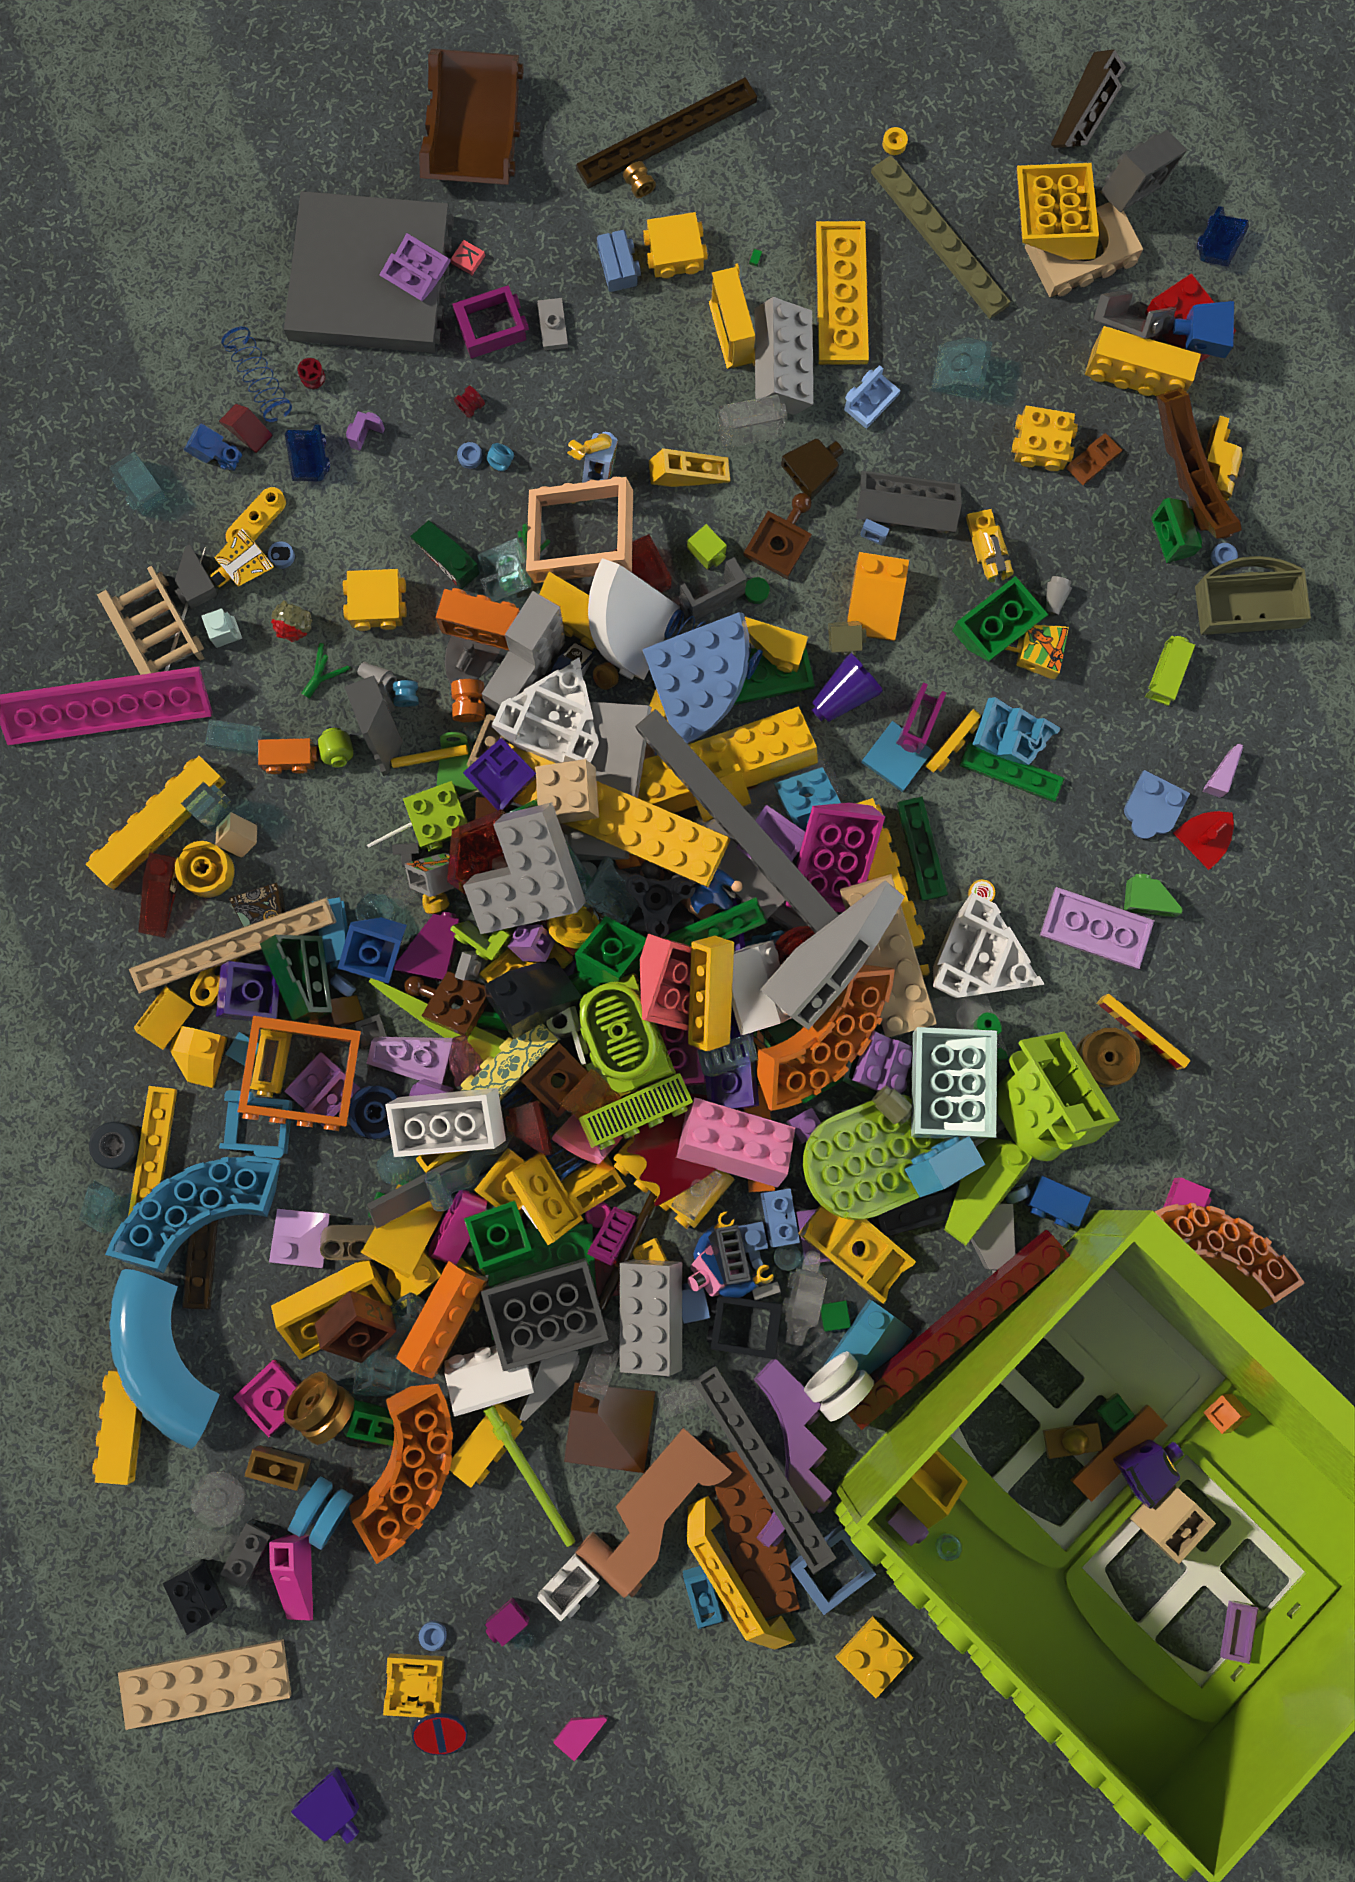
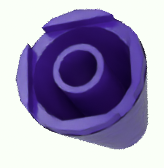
M850 653L812 702L815 706L812 711L821 722L824 719L830 722L879 696L883 689L873 676L867 672L862 663Z

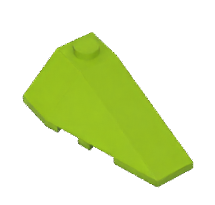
M988 1138L977 1145L976 1149L985 1165L965 1176L960 1181L944 1230L965 1246H967L1029 1167L1032 1156L1011 1141Z

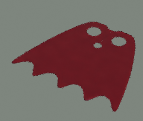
M633 1093L617 1098L616 1094L607 1095L605 1098L615 1102ZM689 1093L692 1101L694 1097L707 1101V1095ZM686 1112L673 1117L672 1113L662 1116L664 1122L649 1128L648 1124L638 1127L640 1133L634 1135L633 1143L627 1148L628 1153L640 1155L646 1160V1168L639 1179L656 1183L660 1188V1194L654 1203L655 1206H659L676 1197L717 1169L676 1158Z

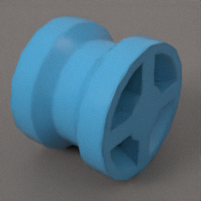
M402 680L392 684L396 695L393 698L395 706L412 707L419 704V698L416 696V691L418 690L417 682Z

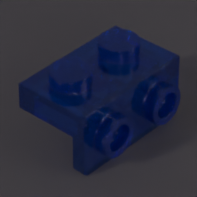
M1218 206L1214 215L1210 216L1204 234L1200 235L1197 241L1200 260L1206 263L1229 266L1249 228V221L1225 216L1224 207Z
M314 425L312 430H287L285 440L292 481H322L330 470V460L325 455L326 437L321 431V425Z

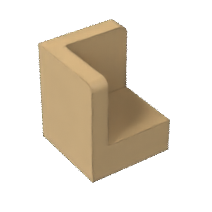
M232 812L216 827L215 845L239 857H244L257 843V825Z

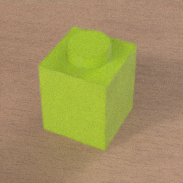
M707 524L687 541V549L707 570L713 565L717 567L726 558L727 545Z

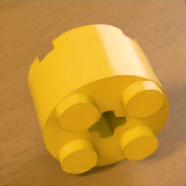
M207 841L190 843L183 849V852L179 858L177 857L175 862L177 879L195 895L205 898L216 897L232 886L235 874L232 859L215 844ZM206 865L209 866V869L206 870V873H201V871L205 870Z

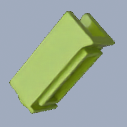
M1171 636L1165 642V647L1162 650L1148 688L1151 690L1145 695L1146 698L1169 706L1171 700L1174 701L1195 647V644L1190 643L1188 639L1182 636Z

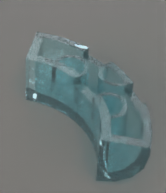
M410 1292L390 1306L397 1331L363 1363H357L353 1393L364 1396H384L396 1393L397 1377L402 1364L396 1357L425 1305V1301L421 1297Z

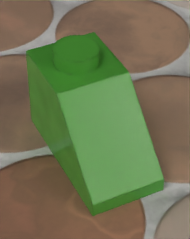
M1135 874V877L1127 880L1125 911L1177 917L1182 914L1181 906L1159 880L1151 879V876L1147 874Z

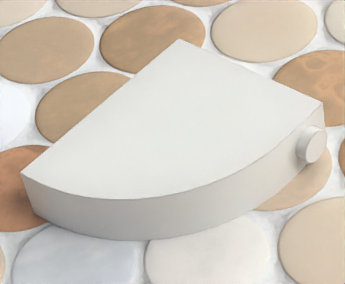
M602 558L595 572L588 603L589 626L593 641L603 657L620 668L619 674L631 680L634 676L644 680L649 671V666L642 649L664 640V633L668 622L680 606L620 564Z

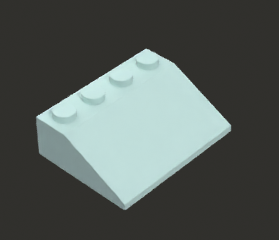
M917 1027L913 1032L911 1137L953 1138L958 1136L959 1138H965L970 1136V1138H996L997 1031Z

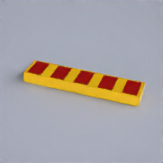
M1106 994L1096 1003L1177 1070L1184 1069L1189 1064V1058L1112 995Z

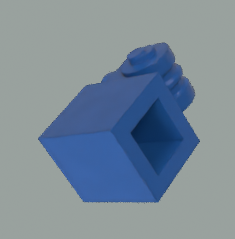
M202 423L194 428L184 448V451L204 463H208L212 459L218 460V464L224 470L235 471L236 464L239 463L238 460L242 457V454L234 445L230 446L223 442V436Z

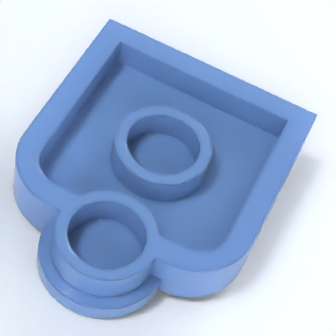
M1146 770L1142 771L1124 808L1125 816L1132 822L1131 828L1133 833L1141 839L1151 838L1155 834L1163 835L1168 833L1174 827L1190 793Z

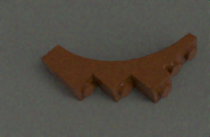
M1180 387L1157 395L1166 451L1175 460L1179 486L1188 495L1189 506L1194 514V525L1200 531H1209L1216 539L1231 537L1233 533L1242 530L1241 522L1224 500L1211 473L1197 432L1189 394Z

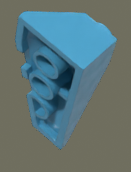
M869 1299L825 1364L839 1354L848 1351L858 1362L856 1371L864 1370L869 1375L900 1351L913 1330Z

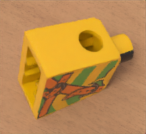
M1035 625L1005 650L1019 653L1017 666L1055 680L1060 673L1069 627Z

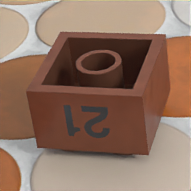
M353 1291L346 1293L314 1323L320 1349L359 1363H363L397 1331L389 1305Z

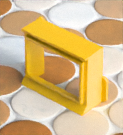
M737 263L733 268L712 272V299L709 301L727 369L751 363L755 366V332L740 282V270ZM718 304L720 305V309H721V313H722V316H723L724 324H725L726 331H727V334H728L729 344H728L727 336H726V333H725L724 325H723V322H722V318H721V315H720V311H719Z

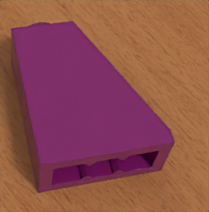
M441 912L440 915L433 914L395 963L394 970L397 973L441 982L447 971H451L457 945L455 933L450 930L454 924L461 923L459 919H456V915L449 912Z

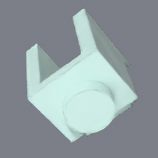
M219 609L202 615L209 639L216 648L242 639L235 617L230 616L228 612L225 613L223 609Z

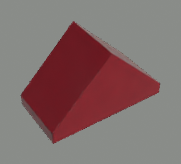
M235 404L219 420L220 424L255 453L273 436L249 408Z

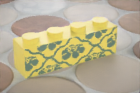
M543 1024L538 1025L516 1039L509 1037L499 1047L501 1052L495 1058L489 1056L480 1065L482 1070L475 1077L470 1075L460 1085L463 1088L461 1091L498 1088L499 1099L501 1100L521 1081L520 1078L560 1041Z

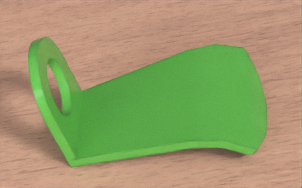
M448 732L441 735V749L466 744L468 755L441 759L439 761L437 786L452 781L458 795L477 790L463 774L468 768L467 762L471 755L467 736L459 732ZM449 737L460 738L459 741L454 742L448 741L446 739Z

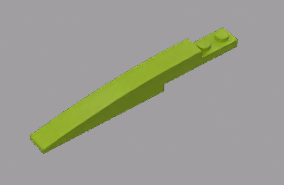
M370 978L369 983L402 1009L440 1036L455 1038L454 1045L480 1061L484 1062L489 1056L495 1058L501 1052L499 1047L505 1041L504 1039L476 1026L469 1038L431 1023L421 1016L428 1005L427 1003L383 982ZM555 1075L551 1077V1084L554 1087H560L565 1082L564 1079ZM587 1090L581 1095L591 1107L601 1108L604 1102V1098Z

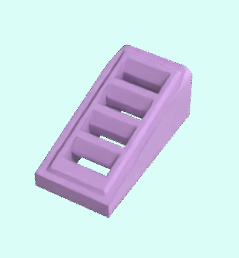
M1237 744L1227 753L1202 792L1219 798L1229 792L1243 745Z

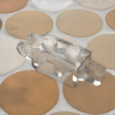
M809 1249L805 1254L803 1266H797L796 1272H790L787 1287L792 1288L790 1299H784L781 1313L786 1315L785 1322H788L786 1342L800 1346L804 1342L808 1328L814 1327L819 1322L828 1280L824 1272L819 1271L821 1255L816 1249Z

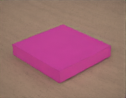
M274 1359L233 1398L269 1438L285 1423L283 1417L284 1408L298 1384Z

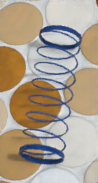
M242 326L229 330L223 336L221 341L223 347H225V350L228 351L227 349L236 348L235 345H224V340L226 339V337H228L231 333L235 331L247 330V336L238 337L232 340L234 341L236 339L246 337L242 341V343L245 345L248 342L249 338L253 339L252 337H250V330L247 327ZM260 350V353H261V356H260V357H251V358H248V359H246V360H249V359H252V358H260V359H261V358L264 359V358L262 357V352H261V350ZM264 359V360L266 361V363H267V364H266V367H258V368H255V369L265 368V370H266V369L268 368V367H267V365H268L267 360ZM268 368V369L271 370V372H272V377L261 378V379L256 380L255 382H257V381H259V380H262V379H266V378H271V380H272V378H273V371H272V369ZM278 382V388L276 389V391H277L278 389L282 390L283 393H284V397H285V392H284L283 389L279 388V382ZM284 397L272 399L282 400L277 401L266 408V410L263 412V417L265 421H277L276 418L267 419L265 418L267 412L272 411L273 407L280 405L282 403L290 404L288 410L284 413V415L287 416L292 409V404L290 403V401Z
M677 609L673 613L664 633L665 638L669 639L675 631L683 613L682 610ZM683 613V616H682V622H681L679 631H678V633H677L676 636H678V634H679L680 630L682 629V627H683V626L685 625V623L691 618V617H689V618L684 622V624L682 625V623H683V618H684V613ZM677 616V618H676V620H675V622H674V625H673V627H672L671 630H670V627H671V625H672V623H673L675 617ZM760 649L748 662L747 679L751 678L759 664L763 653Z
M525 1084L508 1095L500 1105L506 1109L528 1096L525 1095L511 1103L513 1096L517 1093L521 1095L528 1087ZM536 1104V1105H534V1106H532V1107L526 1109L525 1111L521 1112V1113L518 1114V1115L515 1114V1115L512 1117V1120H513L514 1118L518 1117L519 1115H521L522 1113L526 1112L527 1110H529V1109H531V1108H533V1107H535V1106H537V1105H540L539 1109L535 1112V1114H536V1113L540 1110V1108H541L542 1105H541V1104ZM545 1114V1115H543V1116H541V1117L535 1119L534 1121H536V1120H538V1119H540V1118H542V1117H544V1116H546V1115H548V1118H549L550 1115H549V1114ZM529 1120L520 1128V1130L529 1125L527 1124ZM557 1124L552 1125V1126H550V1127H548V1128L542 1130L541 1132L537 1133L536 1135H534V1134L537 1132V1130H536V1131L528 1138V1140L532 1139L533 1137L537 1136L538 1134L542 1133L543 1131H545V1130H547V1129H549V1128H551V1127H553V1126H556V1128L554 1129V1131H555V1130L557 1129V1126H558V1125H557ZM551 1140V1141H549L548 1143H546V1144H544L543 1146H541V1145L545 1142V1141H543V1142L536 1148V1151L539 1150L540 1148L544 1147L545 1145L549 1144V1143L552 1142L553 1140ZM562 1149V1150L558 1151L557 1153L553 1154L552 1156L548 1157L547 1160H548L549 1158L553 1157L554 1155L558 1154L559 1152L563 1151L564 1149ZM580 1158L576 1164L559 1177V1180H564L574 1169H578L583 1165L585 1160ZM560 1162L553 1168L554 1171L556 1170L555 1168L560 1164Z

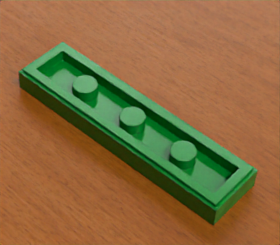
M970 741L966 746L959 765L1054 803L1064 781V777L1033 765H1024L995 756L974 746L973 742Z

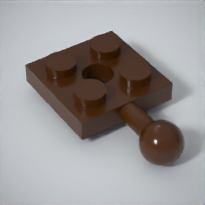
M805 493L796 494L792 499L793 509L786 520L767 511L745 549L743 556L788 579L812 536L811 533L795 525L801 513H806L811 508L812 502L810 497ZM781 540L785 547L782 550H774L771 547V542Z
M449 971L445 974L437 990L425 985L424 980L418 976H412L405 982V991L408 995L412 997L423 995L431 999L421 1015L425 1020L469 1038L489 1003L483 985L471 980L464 981L455 978V974ZM456 1000H464L460 1008L452 1009V1005Z
M559 1042L520 1078L557 1118L573 1103L584 1115L599 1109L596 1106L591 1107L581 1096L596 1080ZM555 1073H562L565 1076V1082L560 1087H554L551 1084V1077Z

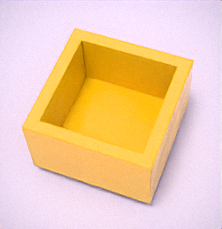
M937 1450L903 1485L895 1496L929 1529L948 1516L968 1481Z

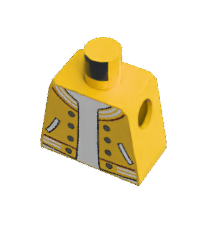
M242 527L216 555L215 559L221 567L213 572L210 577L219 588L230 579L239 587L272 569L274 565Z

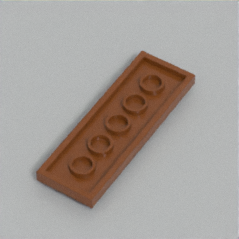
M736 1450L715 1455L732 1471L725 1480L714 1486L735 1571L764 1618L800 1609L783 1539L776 1546L771 1544L768 1548L756 1538L770 1520L773 1513L772 1507Z

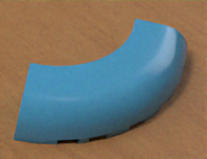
M124 1269L121 1271L115 1286L109 1321L111 1352L114 1365L117 1367L125 1392L142 1412L143 1417L174 1442L192 1449L202 1436L220 1394L200 1383L185 1367L176 1350L171 1330V1311L178 1286L140 1271Z

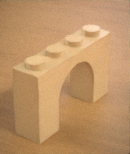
M1110 202L1096 208L1099 239L1103 246V254L1094 260H1069L1033 246L1025 245V249L1049 297L1055 295L1059 297L1064 296L1074 287L1079 285L1080 287L1088 286L1098 277L1107 278L1114 274L1117 269L1122 267L1128 269L1138 262L1143 247L1124 211L1120 213Z

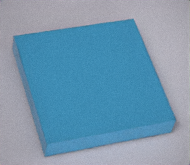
M892 721L861 763L903 792L932 754L933 750L925 745L919 754L905 751L902 746L896 744L902 727Z

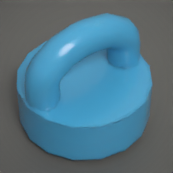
M500 443L492 444L487 455L489 465L498 471L507 470L514 458L513 451Z

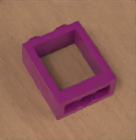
M509 285L452 304L470 358L527 340L525 331L529 330L525 316H520L518 309L521 308L517 294L511 293ZM507 302L515 326L475 339L467 315Z

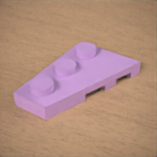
M374 1037L371 1041L366 1064L416 1080L427 1079L443 1085L455 1038Z

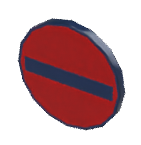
M435 1713L417 1721L413 1727L412 1740L415 1746L422 1752L431 1755H447L463 1747L467 1741V1727L456 1716L447 1713Z

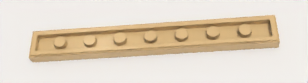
M326 897L131 967L129 971L138 992L142 993L262 949L260 943L275 934L303 935L334 924L337 921Z

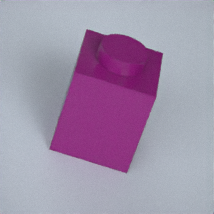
M512 1597L487 1619L485 1624L487 1629L485 1631L494 1643L499 1642L503 1647L528 1625L530 1618Z

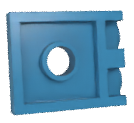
M823 767L774 783L775 791L789 820L805 832L812 806L841 803ZM808 793L813 794L811 797L807 798L803 796L804 794Z

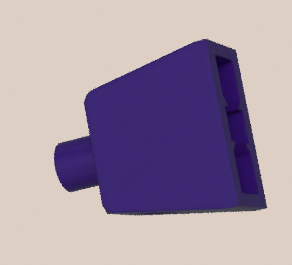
M337 1767L301 1798L291 1811L297 1819L325 1842L337 1832L345 1843L348 1844L360 1832L351 1821L356 1815L359 1805Z

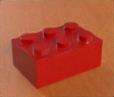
M1191 273L1152 299L1145 314L1147 316L1150 311L1173 307L1176 308L1175 319H1187V315L1194 305L1215 302ZM1173 327L1168 334L1162 335L1169 345L1187 350L1186 335L1173 334ZM1199 353L1201 354L1199 363L1211 355Z

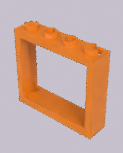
M253 1016L237 1113H243V1119L259 1120L260 1115L270 1117L269 1122L286 1124V1119L297 1120L296 1126L313 1128V1123L324 1124L323 1129L340 1131V1126L346 1127L361 1031ZM259 1029L350 1042L339 1117L247 1105Z

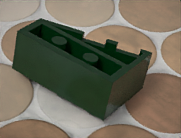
M275 934L260 943L293 1021L318 1020L332 1013L322 936Z

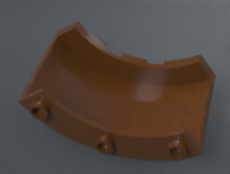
M445 49L430 50L428 54V91H433V96L430 99V105H427L425 123L427 137H423L419 152L420 178L508 185L510 177H515V161H513L515 137L520 138L521 123L517 122L519 79L523 80L524 65L519 63V55Z

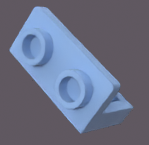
M880 365L874 371L872 369L869 370L862 379L863 383L858 388L853 387L845 397L846 404L844 410L866 429L900 394V390L882 375L883 368Z

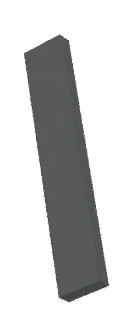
M510 1130L505 1131L506 1141L495 1149L467 1151L368 1203L367 1207L373 1224L376 1228H379L492 1168L507 1148L514 1153L518 1152L513 1134Z

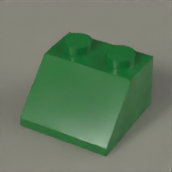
M1164 499L1151 519L1166 563L1195 556L1202 547V537L1195 529L1193 511L1188 508L1185 500Z
M605 916L575 953L577 970L599 983L618 982L642 953L647 938Z
M516 1201L464 1218L480 1270L484 1276L535 1258Z

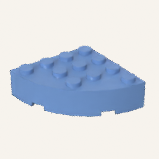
M738 612L642 649L668 722L687 744L700 739L711 731L728 714L742 690L747 675L749 658V632L744 613Z

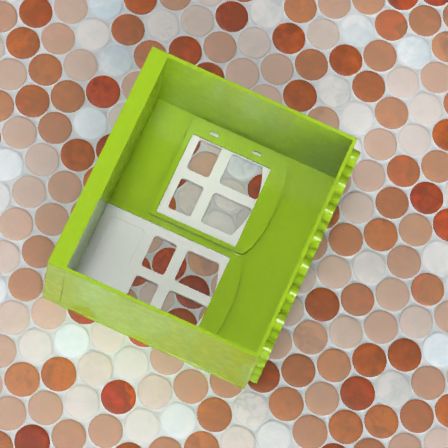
M1096 1210L1063 1245V1248L1070 1256L992 1320L834 1486L842 1501L833 1511L840 1517L839 1521L845 1526L844 1530L851 1537V1542L873 1565L877 1566L881 1563L887 1569L886 1573L893 1579V1584L919 1611L924 1607L929 1612L930 1618L938 1625L937 1629L962 1655L968 1651L971 1655L970 1658L981 1669L980 1672L1006 1700L1010 1696L1014 1698L1013 1702L1025 1714L1024 1717L1049 1744L1052 1745L1056 1741L1055 1744L1069 1759L1068 1762L1092 1788L1095 1790L1099 1788L1114 1804L1113 1808L1140 1836L1144 1834L1158 1849V1854L1185 1882L1196 1870L1208 1882H1221L1355 1731V1407L1153 1210ZM1042 1338H1045L1083 1377V1381L1057 1408H1054L1015 1369ZM999 1384H1002L1039 1421L1040 1426L1003 1467L991 1477L975 1458L959 1426ZM1118 1393L1134 1415L1146 1404L1149 1405L1168 1425L1153 1441L1163 1449L1170 1443L1175 1442L1184 1453L1181 1458L1173 1463L1180 1475V1479L1175 1486L1178 1488L1185 1480H1190L1229 1519L1227 1527L1204 1551H1200L1195 1546L1182 1560V1563L1186 1566L1184 1574L1138 1622L1134 1621L1124 1607L1105 1572L1106 1565L1140 1530L1130 1518L1143 1503L1136 1498L1122 1473L1092 1502L1086 1498L1066 1521L1059 1526L1025 1509L1008 1494L1013 1485L1046 1451L1043 1430L1072 1426L1074 1420L1098 1395H1102L1107 1400L1113 1394ZM1232 1393L1252 1415L1235 1431L1221 1434L1203 1412L1221 1395ZM938 1450L968 1483L948 1516L927 1529L929 1533L921 1543L917 1544L915 1542L910 1546L886 1521L885 1517L900 1502L895 1494ZM1098 1451L1074 1457L1085 1466ZM1248 1538L1288 1577L1289 1583L1265 1610L1258 1609L1250 1664L1221 1657L1209 1671H1203L1167 1651L1156 1643L1155 1638L1202 1586H1206L1227 1607L1229 1600L1254 1605L1220 1571L1222 1563L1244 1539Z

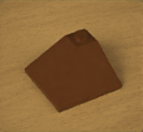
M576 1380L564 1462L644 1473L655 1391Z

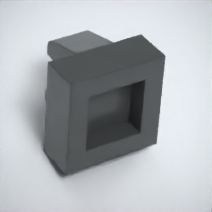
M419 843L392 844L393 855L401 854L402 867H405V863L414 861V853H422Z

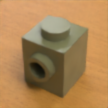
M859 621L828 623L829 649L831 652H841V655L848 656L850 653L855 655L856 651H862V643H866V628H862Z

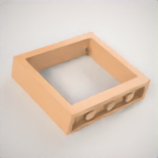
M613 477L599 481L589 480L577 484L565 483L554 487L542 486L538 489L529 490L526 572L534 583L544 582L549 572L563 580L595 576L602 558L620 564L632 572L633 489L627 477ZM618 497L617 551L540 560L542 506Z

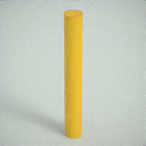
M465 744L391 759V764L393 768L468 755V748Z

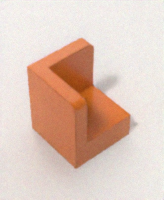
M1232 1393L1221 1395L1203 1412L1221 1434L1235 1431L1252 1415Z

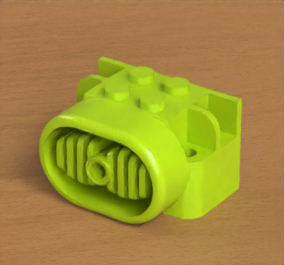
M634 972L623 976L618 982H608L600 985L582 997L580 1001L581 1034L590 1048V1057L594 1067H598L603 1076L607 1078L617 1098L676 1075L657 1023L642 1019L641 982Z
M1065 1031L1023 1039L1018 1042L1022 1050L1011 1055L1009 1063L1012 1070L997 1084L999 1090L996 1098V1112L1015 1144L1031 1155L1033 1159L1051 1161L1060 1156L1065 1150L1094 1143L1120 1121Z

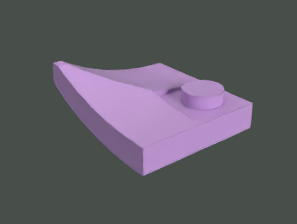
M277 1209L269 1263L323 1269L325 1258L320 1253V1239L323 1229L329 1226L330 1214Z

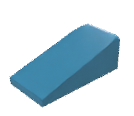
M698 1566L682 1571L698 1629L723 1622L724 1619L716 1590L702 1567ZM715 1612L711 1618L702 1617V1615Z

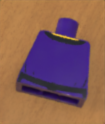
M1146 1440L1116 1456L1113 1460L1136 1498L1151 1509L1179 1481L1180 1475L1173 1463L1181 1458L1184 1453L1175 1442L1170 1443L1163 1449L1153 1440Z

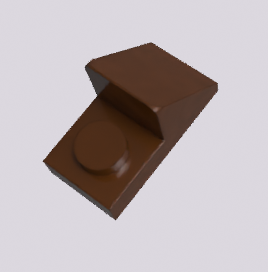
M353 995L331 999L332 1013L318 1020H309V1023L341 1028L364 1020L358 996Z

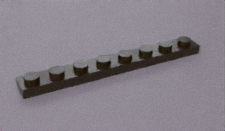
M746 77L577 163L576 170L589 189L621 173L631 164L644 161L757 102V95Z

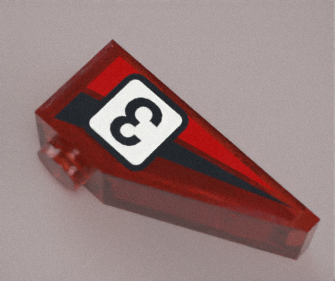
M149 853L143 877L139 933L165 938L179 882L175 873V862L177 860L175 857Z

